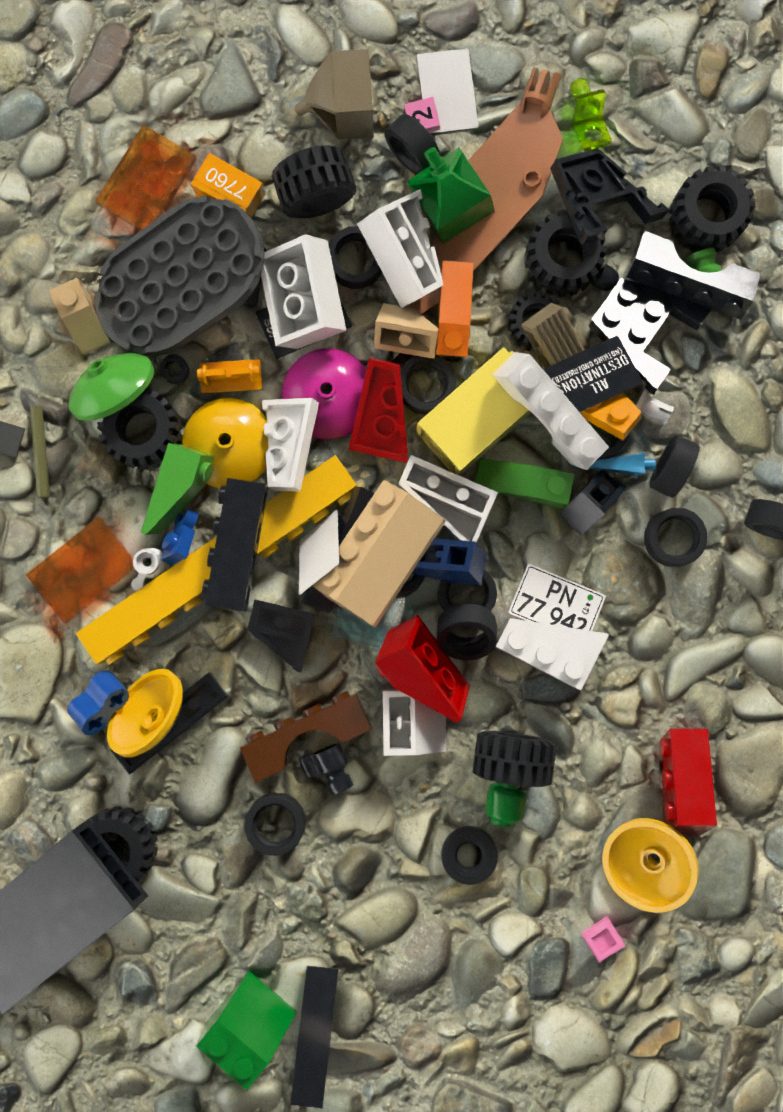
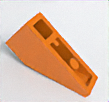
M443 260L441 276L444 285L440 287L436 354L467 357L471 322L473 263Z

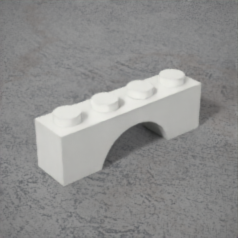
M514 352L492 375L514 400L525 406L541 421L553 438L552 444L571 465L588 470L609 448L530 354Z

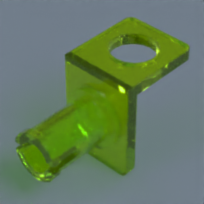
M586 78L574 80L570 85V92L575 99L572 126L582 150L588 151L610 145L612 138L603 119L606 98L605 90L600 89L592 92ZM594 129L598 130L602 137L591 141L584 134L588 130Z

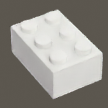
M305 234L264 252L261 278L275 346L299 349L346 331L328 240Z

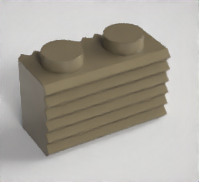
M550 303L521 324L544 368L580 353L588 347L584 337L579 332H575L571 325L575 321L571 312L565 306L561 307L554 303Z

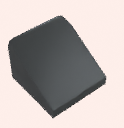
M0 421V454L18 457L25 428Z

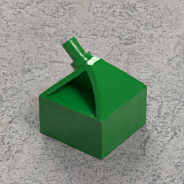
M435 147L428 149L424 155L430 166L406 181L411 193L421 189L423 197L419 201L421 211L428 218V222L442 244L495 212L491 194L460 147L443 158L440 157Z

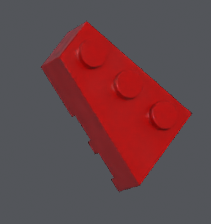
M669 729L659 742L660 756L663 757V822L678 830L682 835H702L717 826L708 729Z

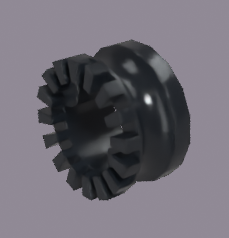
M168 355L160 364L161 375L169 383H184L188 379V375H190V368L187 362L179 355ZM172 362H177L182 369L181 374L176 377H171V372L167 369Z

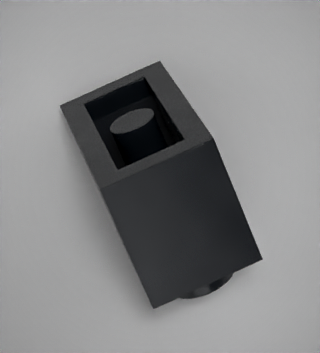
M600 470L559 514L572 528H575L583 535L608 511L626 489V486L610 471Z

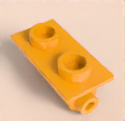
M260 359L199 363L200 369H197V378L200 381L201 394L262 390Z

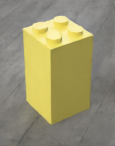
M503 347L417 423L416 434L450 472L459 476L462 475L532 413L521 403L514 400L492 376L514 353L513 351L509 353Z

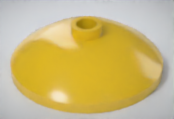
M220 398L210 401L201 406L190 417L184 429L182 445L214 456L212 462L214 467L213 473L206 484L220 489L221 485L226 486L227 478L254 482L266 471V452L269 446L268 436L264 435V424L267 423V418L257 407L237 398ZM224 435H229L231 438L230 443L227 445H221L220 439Z
M156 669L137 679L127 689L129 699L126 704L111 715L107 729V740L110 748L118 755L134 757L151 750L164 739L176 722L183 700L182 684L178 676L167 669Z
M649 818L629 820L618 826L605 843L602 862L606 878L617 895L633 907L653 913L669 912L685 904L693 894L699 878L697 857L688 840L672 826ZM651 854H657L660 861L654 860Z

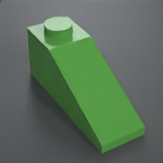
M168 443L141 533L145 535L160 534L211 478L214 468L212 464L214 456L181 444Z
M480 458L475 483L494 490L500 495L563 509L569 503L575 474L545 467Z

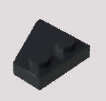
M254 599L247 630L292 666L295 671L302 672L316 614Z

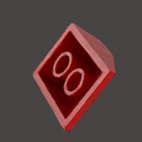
M419 615L388 630L375 661L380 675L387 678L395 689L456 723L461 721L470 684L450 657L445 655L439 648L436 638Z

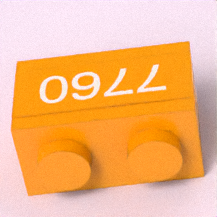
M211 153L207 155L191 182L196 197L208 196L210 199H227L241 207L251 218L265 196L262 182Z

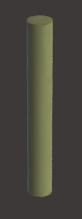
M30 406L37 497L50 498L42 406Z

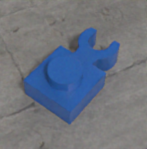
M186 509L184 515L181 513L177 515L174 531L169 532L163 540L162 548L164 551L161 561L171 566L187 558L195 534V530L192 528L198 519L196 512Z

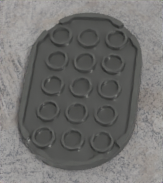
M201 196L186 200L171 208L119 246L103 265L99 273L102 275L98 292H95L94 300L96 314L105 333L115 343L130 352L145 356H158L171 353L183 347L232 313L253 293L263 271L264 244L257 225L241 207L227 199H210L208 196Z

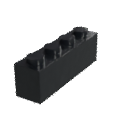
M227 478L226 486L221 485L218 503L223 505L221 516H216L214 520L213 535L217 536L215 548H210L208 553L207 566L211 567L209 580H204L201 594L202 598L206 599L205 605L243 612L248 610L269 490L266 484Z

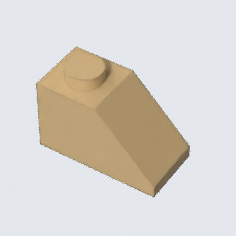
M78 278L49 290L63 323L83 355L111 343L109 336L101 327L88 290Z
M383 303L375 322L374 349L434 359L438 328L414 308H401L398 305Z

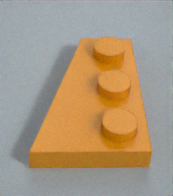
M622 392L580 412V414L586 421L624 440L641 420L642 412Z

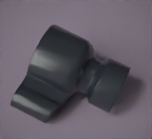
M340 743L332 744L298 759L305 777H327L328 782L326 785L330 795L341 793L354 785L350 775L344 771L347 759Z

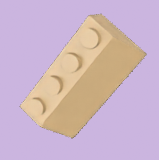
M383 480L340 544L339 564L314 583L313 587L332 602L375 628L446 521L408 492Z

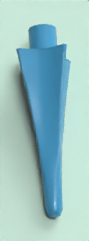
M645 453L597 459L589 469L605 470L639 477L640 474H646V471H654L656 462L655 459H645Z

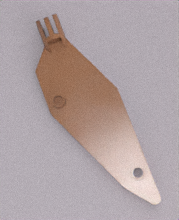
M533 67L519 105L468 160L491 194L495 212L442 244L435 233L430 247H435L440 272L442 271L443 260L473 263L474 272L544 196L552 173L550 167L555 159H557L563 142L562 135L550 110L562 77L560 73L554 72L550 82V71L543 69L539 75V69ZM440 287L412 302L409 307L414 308L423 315L439 304Z

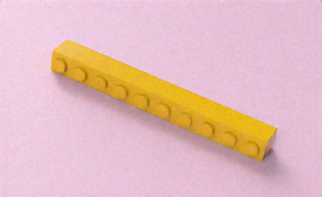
M336 455L303 477L301 491H282L266 502L257 558L260 556L263 559L268 558L279 550L277 544L286 538L289 541L296 539L305 532L302 527L312 520L317 524L330 515L328 509L337 503L343 506L350 501L353 489L357 485ZM217 536L76 632V635L96 664H104L106 662L108 665L114 664L125 656L123 650L132 644L135 648L151 638L148 634L157 627L160 630L168 627L177 620L174 615L185 609L186 612H189L202 603L200 597H202L203 583L205 579L209 580L211 567L207 566L208 553L210 548H215Z

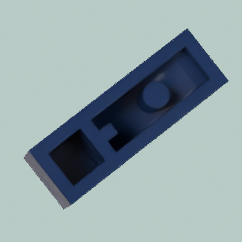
M434 539L412 574L450 583L481 585L487 555L475 541Z

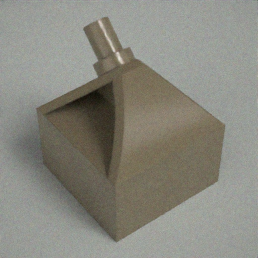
M369 49L331 51L315 73L303 100L295 105L294 108L297 115L302 116L308 112L314 113L337 139L374 137Z

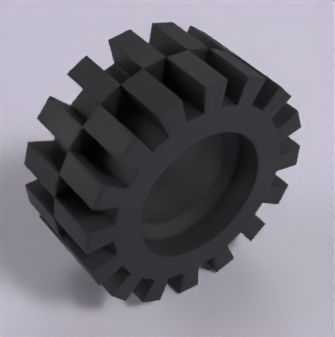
M536 291L535 295H532L531 292L526 293L524 298L521 296L517 299L516 304L513 305L510 311L509 323L507 325L508 331H511L510 337L512 340H517V346H525L527 351H531L533 347L521 324L524 323L525 316L529 312L540 311L550 303L559 305L560 302L557 298L554 301L550 299L552 295L549 293L546 296L541 295L542 291Z

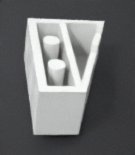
M421 189L377 209L357 223L401 308L444 285L435 247H430L426 231V229L430 228L428 218H423L419 202L423 199Z
M413 455L410 456L398 483V488L408 492L446 521L442 528L455 540L477 542L498 494L494 490Z
M507 618L497 636L495 648L581 691L609 634Z

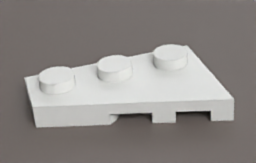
M313 398L262 400L263 410L266 411L267 423L264 424V435L268 436L269 446L266 452L268 487L274 491H301L319 402Z

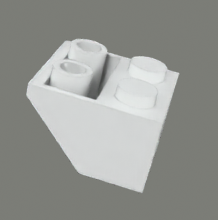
M383 689L384 756L446 752V717L397 689Z

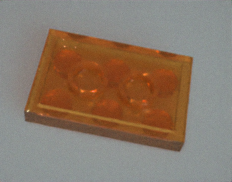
M143 125L95 202L98 206L141 231L163 215L197 161L196 156Z
M97 517L28 572L26 576L62 622L68 623L135 568L133 566V556L101 517Z

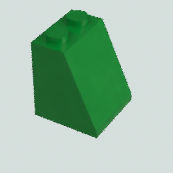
M249 970L208 1019L196 1047L245 1090H248L271 1061L297 1011Z

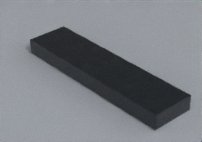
M209 672L183 692L182 706L176 722L164 739L154 748L134 757H122L112 749L110 751L130 775L228 698L229 695L213 674Z

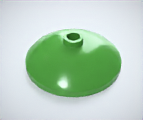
M136 353L112 355L94 361L83 372L72 389L68 405L70 412L79 420L92 421L107 417L123 409L147 388L154 375L153 364L147 356Z

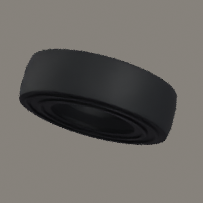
M464 826L451 832L445 839L441 850L442 864L447 874L455 881L466 885L479 884L488 879L494 872L498 862V850L494 840L486 831L474 826ZM473 843L481 849V860L474 867H465L457 859L458 850L464 844Z

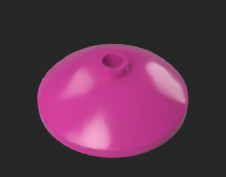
M324 348L311 351L300 357L288 370L283 382L282 399L313 398L319 402L312 437L323 440L345 437L353 431L366 368L356 357L342 350ZM324 385H330L333 389L330 394H323L321 388Z

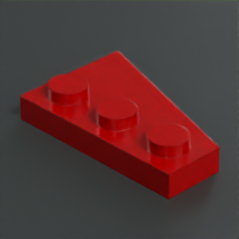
M369 357L349 450L403 463L408 462L400 364Z

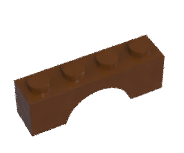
M345 691L332 697L333 704L321 709L320 704H317L302 711L304 717L293 722L292 718L289 717L274 724L275 731L264 735L263 731L260 730L245 738L247 743L241 746L240 750L255 783L287 767V754L290 744L298 735L306 731H326L343 743L371 730L372 726L357 693L350 696L349 692Z

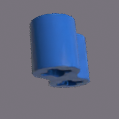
M101 671L92 677L87 689L69 703L67 712L85 735H95L106 726L110 716L126 704L129 699V692L111 671Z

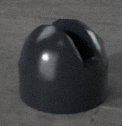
M605 263L592 285L600 290L609 291L615 288L619 281L618 272Z

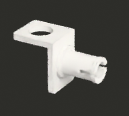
M644 381L642 384L635 386L640 389L634 405L643 414L665 425L674 407L649 396L650 393L645 388L646 383Z

